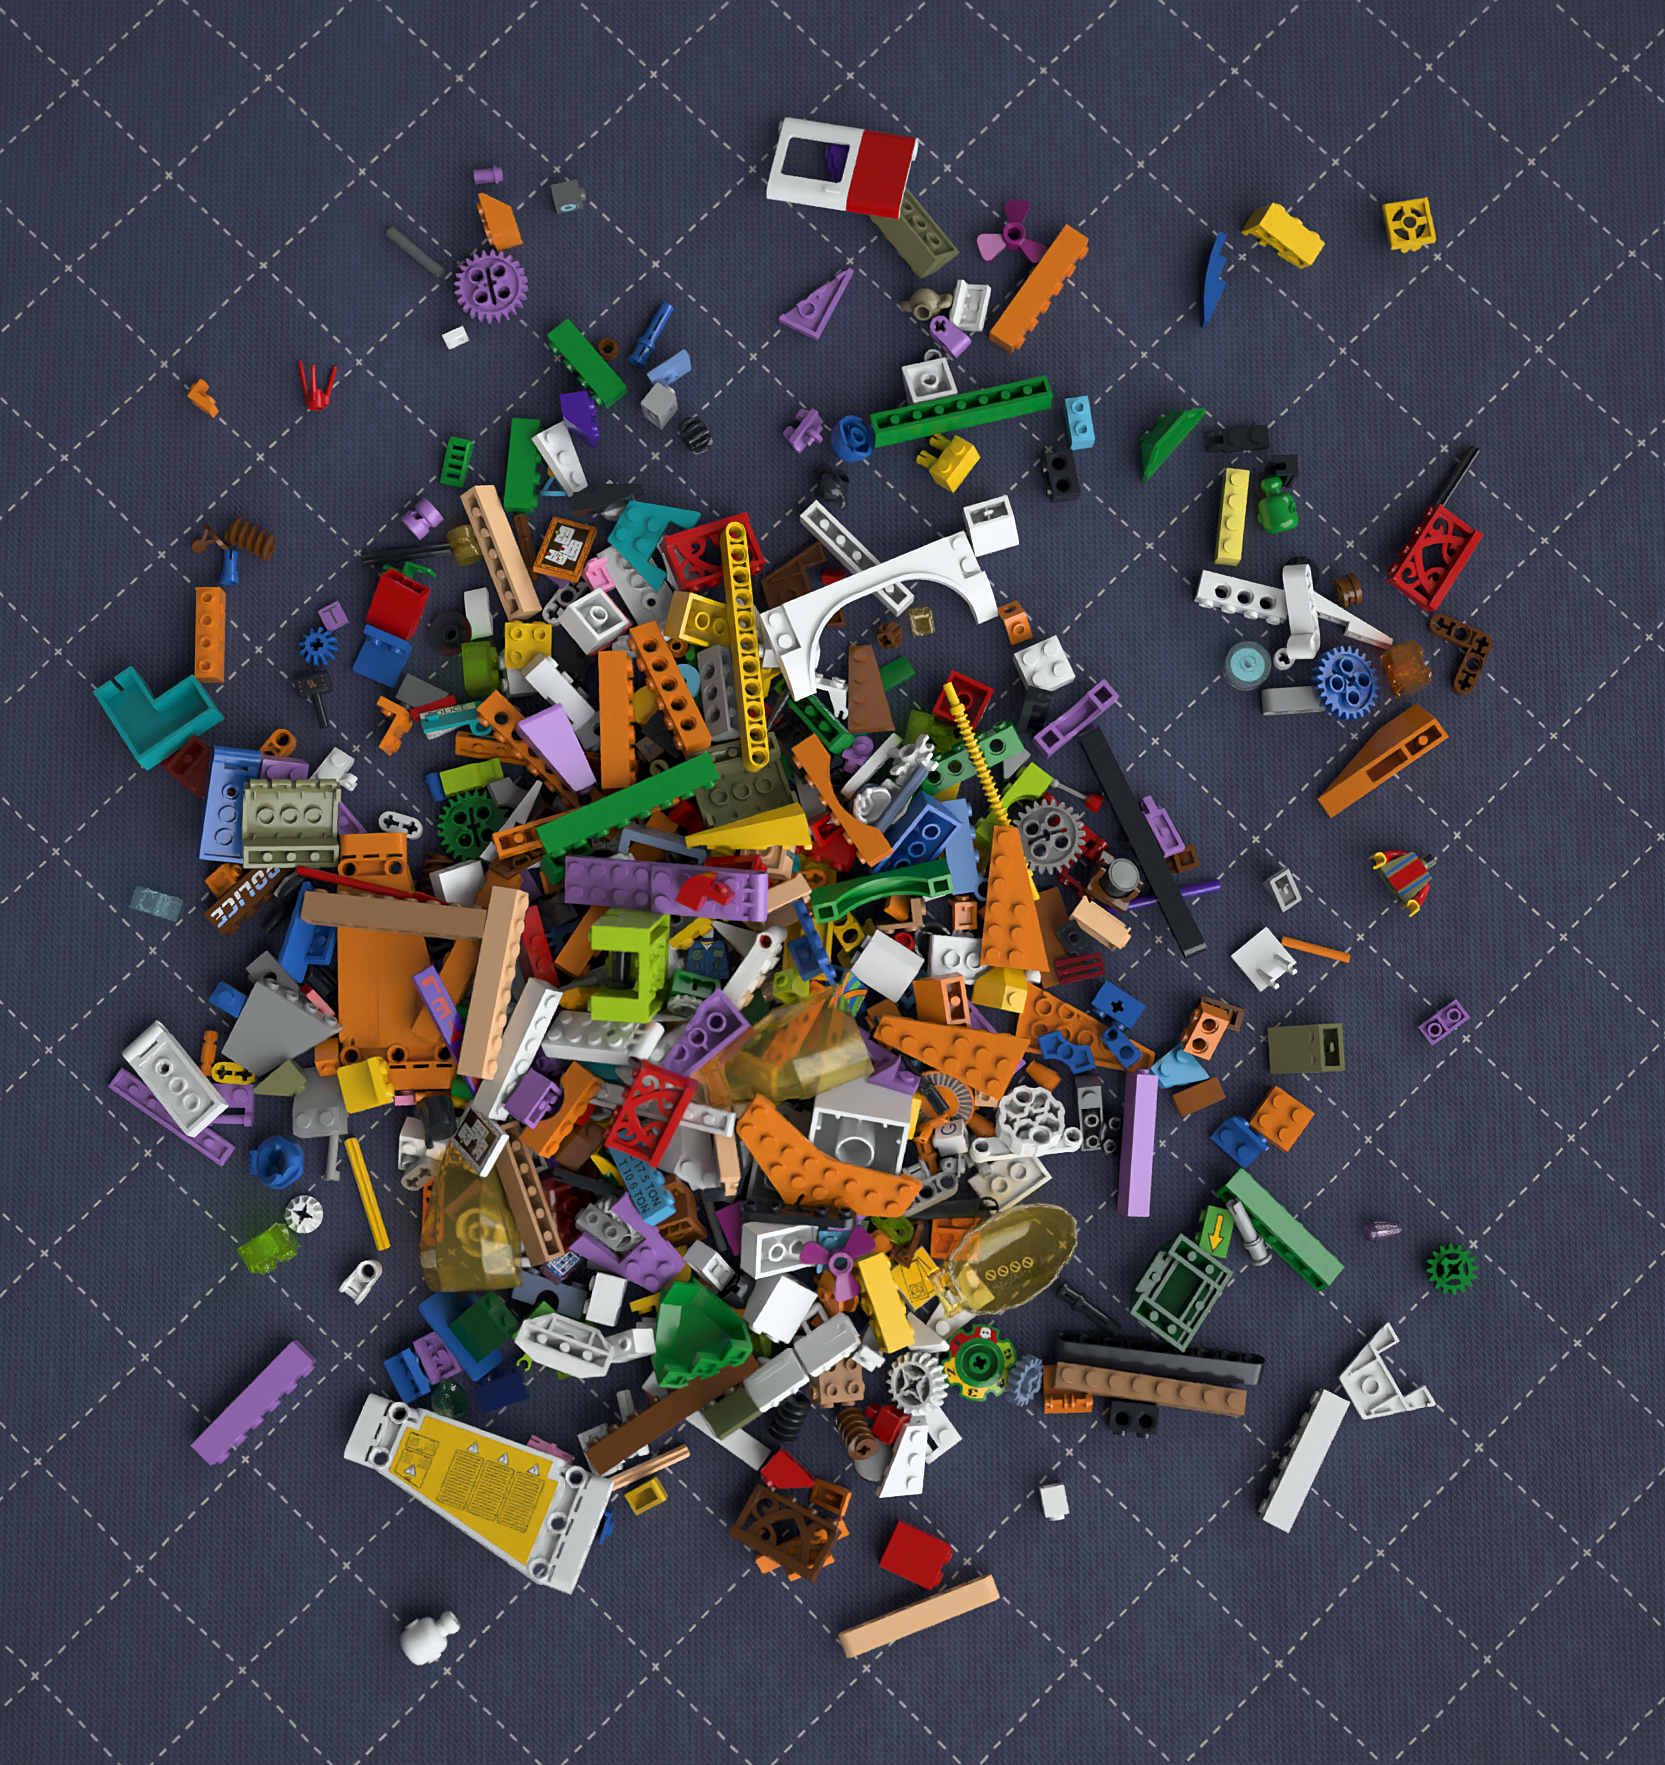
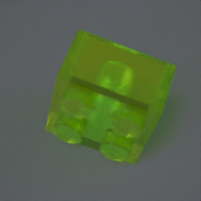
M490 641L461 643L465 690L470 697L490 696L495 690L498 691V688H501V675H498L496 668L499 656L496 647H493Z
M286 1223L276 1224L238 1248L237 1251L251 1274L259 1273L262 1275L265 1273L266 1275L277 1268L276 1263L279 1261L286 1262L298 1255L296 1251L301 1246Z

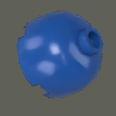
M854 415L846 416L833 427L830 435V444L834 453L840 459L849 463L864 460L875 449L869 426L865 428L861 423L863 420Z

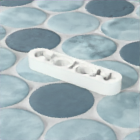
M893 733L848 781L841 793L850 800L853 793L859 787L865 785L890 758L887 756V752L891 748L898 749L903 739Z

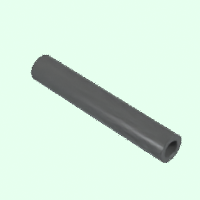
M394 227L388 229L386 232L388 238L438 278L442 275L444 268Z

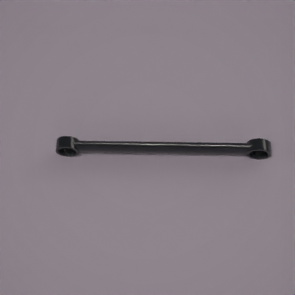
M988 1196L981 1199L943 1200L909 1217L866 1216L862 1221L960 1218L991 1220L999 1213V1204L994 1198ZM984 1200H991L996 1204V1206L978 1205ZM996 1210V1213L989 1217L979 1213V1211Z

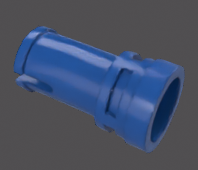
M230 550L223 551V570H221L220 583L230 586L238 585V552L232 550L230 560Z

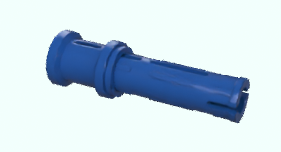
M661 302L643 337H639L636 340L637 345L634 351L627 357V360L634 366L642 369L646 367L645 362L655 350L654 343L664 328L671 312L674 310L670 304ZM661 317L662 319H661V321L659 322V324H658L656 330L653 331L655 325L657 324L659 318Z

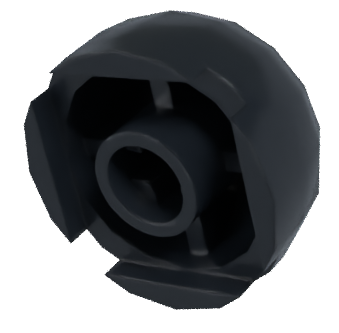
M740 1262L733 1269L736 1273L723 1290H719L718 1298L728 1307L735 1310L746 1308L748 1299L756 1285V1279L741 1268Z

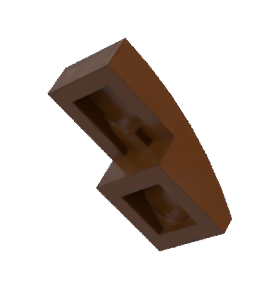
M1193 844L1185 846L1182 852L1164 858L1172 875L1200 866Z

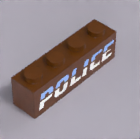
M253 868L203 915L222 935L227 937L230 934L232 936L241 929L242 926L240 924L253 918L263 903L267 904L275 897L274 893L284 878L291 875L294 871L291 868Z

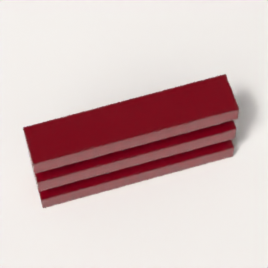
M1101 952L1055 962L1059 984L1064 985L1106 975ZM1097 959L1095 963L1061 970V966ZM1099 968L1098 972L1063 979L1064 974Z

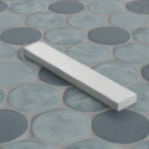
M654 1370L642 1386L651 1395H658L659 1398L667 1393L666 1389L668 1388L658 1387ZM700 1408L686 1418L687 1421L757 1471L771 1452L769 1448L741 1428L722 1441L715 1438L699 1413L704 1410L703 1408Z

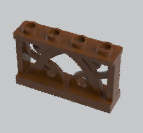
M757 1483L739 1518L728 1534L738 1542L815 1584L819 1572L842 1533L840 1528H838L839 1523L829 1517H826L825 1520L818 1517V1511L807 1505L805 1508L798 1506V1501L787 1494L784 1497L776 1493L777 1489L773 1486L770 1487L766 1483L762 1486ZM763 1498H768L773 1502V1506L767 1509L763 1505V1511L766 1516L761 1517L757 1511V1503ZM780 1504L784 1505L789 1509L779 1511ZM751 1513H753L758 1521L744 1532L742 1529ZM803 1516L813 1521V1523L807 1527ZM784 1519H795L800 1531L801 1542L790 1541L785 1543L779 1550L775 1549L776 1533L770 1524ZM764 1527L769 1530L771 1535L767 1541L761 1539L762 1534L766 1533L763 1530ZM817 1528L824 1529L827 1532L826 1542L821 1545H811L810 1540L815 1541L821 1538V1536H815V1530ZM791 1547H802V1551L796 1549L797 1554L795 1556L789 1555ZM811 1550L821 1551L812 1569H810L808 1564Z

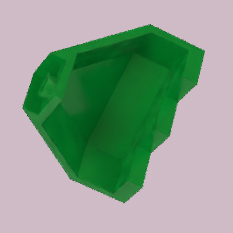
M691 1276L688 1282L673 1281L668 1289L661 1288L654 1332L656 1353L651 1354L658 1387L680 1389L687 1386L689 1380L699 1376L703 1380L720 1373L719 1369L730 1364L736 1367L743 1364L753 1350L743 1318L693 1276Z

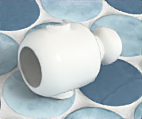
M451 1611L444 1612L438 1621L431 1617H425L421 1620L416 1619L406 1626V1630L400 1636V1644L412 1663L423 1665L429 1662L430 1664L441 1656L440 1653L447 1646L446 1636L456 1633L460 1628V1624Z

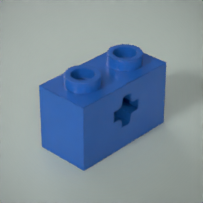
M1107 980L1089 1004L1093 1007V1013L1101 1018L1108 1017L1112 1020L1111 1024H1114L1120 1031L1124 1029L1129 1031L1146 1007ZM1119 1002V1008L1122 1011H1117L1116 1013H1114L1112 1011L1113 1006H1111L1110 1004H1115Z

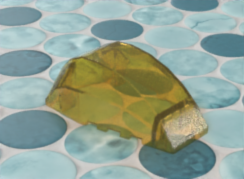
M447 1147L441 1160L430 1195L419 1244L421 1266L429 1290L441 1292L478 1291L523 1286L521 1238L519 1231L516 1229L514 1216L496 1164H493L486 1177L480 1176L455 1147Z

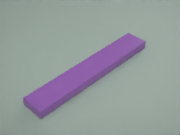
M121 1067L108 1085L110 1089L218 1165L223 1166L235 1150L236 1146L207 1126L197 1136H187L146 1083L125 1068Z

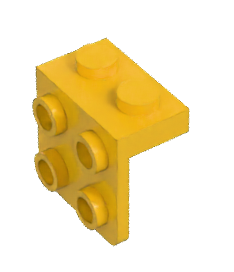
M512 620L509 623L505 622L503 627V637H505L504 665L507 669L522 670L540 652L545 657L551 656V624L541 621H535L532 624L523 623L518 620Z
M382 1056L369 1058L366 1061L344 1066L337 1070L348 1113H356L394 1102V1089L392 1084L389 1083L387 1077L389 1073L388 1066Z

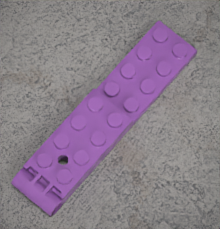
M578 855L565 856V903L651 910V913L738 921L750 920L761 922L767 920L768 872ZM702 871L719 873L715 882H722L728 885L730 890L736 893L732 902L726 906L707 898L704 907L698 911H694L675 900L684 882Z

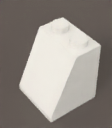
M787 1272L756 1279V1285L748 1299L743 1318L750 1323L748 1327L756 1333L761 1334L764 1331L767 1333L766 1336L772 1341L779 1343L781 1340L789 1344L818 1294L797 1277Z

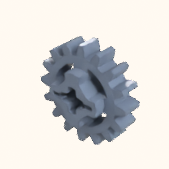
M1027 1354V1356H1022L1021 1362L1017 1360L1016 1368L1011 1369L1010 1377L1007 1379L1009 1384L1005 1388L1008 1390L1006 1397H1008L1009 1402L1022 1407L1023 1404H1028L1029 1399H1033L1035 1392L1039 1391L1040 1384L1042 1383L1040 1378L1044 1374L1041 1371L1044 1367L1041 1359Z

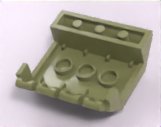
M774 731L767 733L769 761L758 772H750L744 767L741 740L709 747L685 756V760L688 761L708 752L720 776L718 781L715 782V787L703 791L702 788L694 791V797L704 827L707 830L799 802L795 791L791 792L780 762L781 750ZM757 736L751 737L752 740L758 741ZM752 755L753 761L760 764V759L756 755Z
M250 779L249 782H244L241 827L243 868L338 867L337 818L338 802H341L340 782H337L336 779H319V782H315V779H296L295 782H291V779H272L271 782H267V779Z

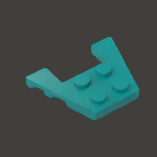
M629 500L610 534L608 542L658 593L668 573L648 563L651 555L669 523L684 530H689L696 526L701 513Z

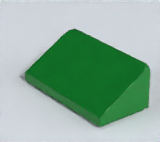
M905 656L879 669L885 693L916 675V672Z

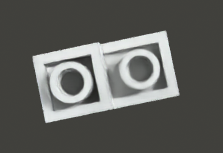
M487 588L464 592L466 618L472 627L471 639L493 635V618L489 609V592Z

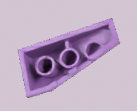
M719 988L700 1004L697 1012L684 1029L683 1034L661 1067L688 1078V1076L692 1075L734 1043L752 1026Z

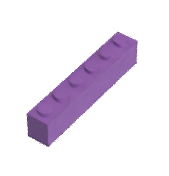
M297 1340L292 1341L192 1443L191 1447L210 1466L217 1462L219 1464L223 1463L230 1456L228 1451L234 1445L238 1447L247 1438L245 1433L250 1428L256 1429L264 1421L262 1416L268 1410L272 1412L281 1403L278 1399L284 1393L289 1395L298 1386L296 1381L301 1376L305 1378L315 1368L313 1363L316 1359Z

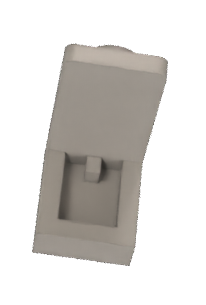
M591 1203L586 1209L582 1208L575 1217V1220H577V1230L581 1233L584 1230L588 1231L612 1250L617 1248L628 1232L627 1229Z

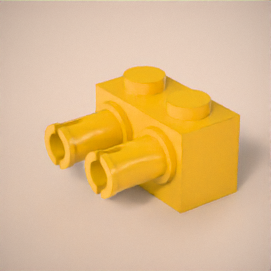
M935 434L934 436L937 439L932 437L930 445L941 450L943 453L937 459L923 450L920 454L924 457L918 455L916 462L929 469L936 484L954 493L980 459V456L973 444L957 435L951 441L941 434Z

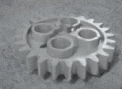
M1043 799L1042 806H1039L1034 801L1033 809L1025 806L1027 813L1019 812L1021 820H1013L1019 830L1023 853L1026 857L1025 862L1031 864L1030 869L1032 872L1039 867L1040 874H1043L1045 869H1047L1049 874L1052 875L1053 868H1057L1061 873V866L1063 864L1070 868L1068 861L1071 859L1077 862L1074 854H1082V850L1078 845H1085V841L1080 839V837L1085 836L1086 833L1083 830H1079L1084 824L1083 822H1076L1080 818L1078 813L1071 815L1073 808L1069 807L1065 810V803L1061 802L1057 806L1055 799L1052 800L1050 805ZM1052 818H1060L1061 821L1058 826H1049ZM1038 826L1039 829L1035 835H1028L1029 827ZM1065 828L1067 829L1066 832H1064V833H1059V832H1061L1063 829H1065ZM1049 832L1051 835L1050 840L1046 841L1045 834ZM1060 839L1068 840L1066 847H1057V842ZM1030 841H1036L1032 845H1028ZM1045 847L1046 853L1043 856L1038 857L1035 855L1037 848Z

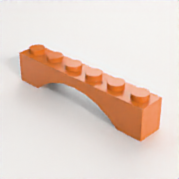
M814 733L793 747L792 751L795 754L792 757L793 761L799 769L804 767L808 773L804 776L812 788L814 786L818 788L820 794L817 797L824 807L830 806L833 811L830 814L831 818L837 826L842 824L846 830L842 834L849 845L854 843L858 848L855 854L861 863L867 862L872 867L892 854L894 850L878 828L868 826L856 820L840 805L834 794L830 779L831 756Z

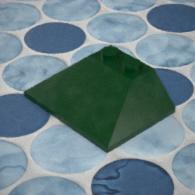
M1178 1233L1155 1251L1131 1289L1128 1313L1181 1352H1184L1234 1272L1183 1234Z

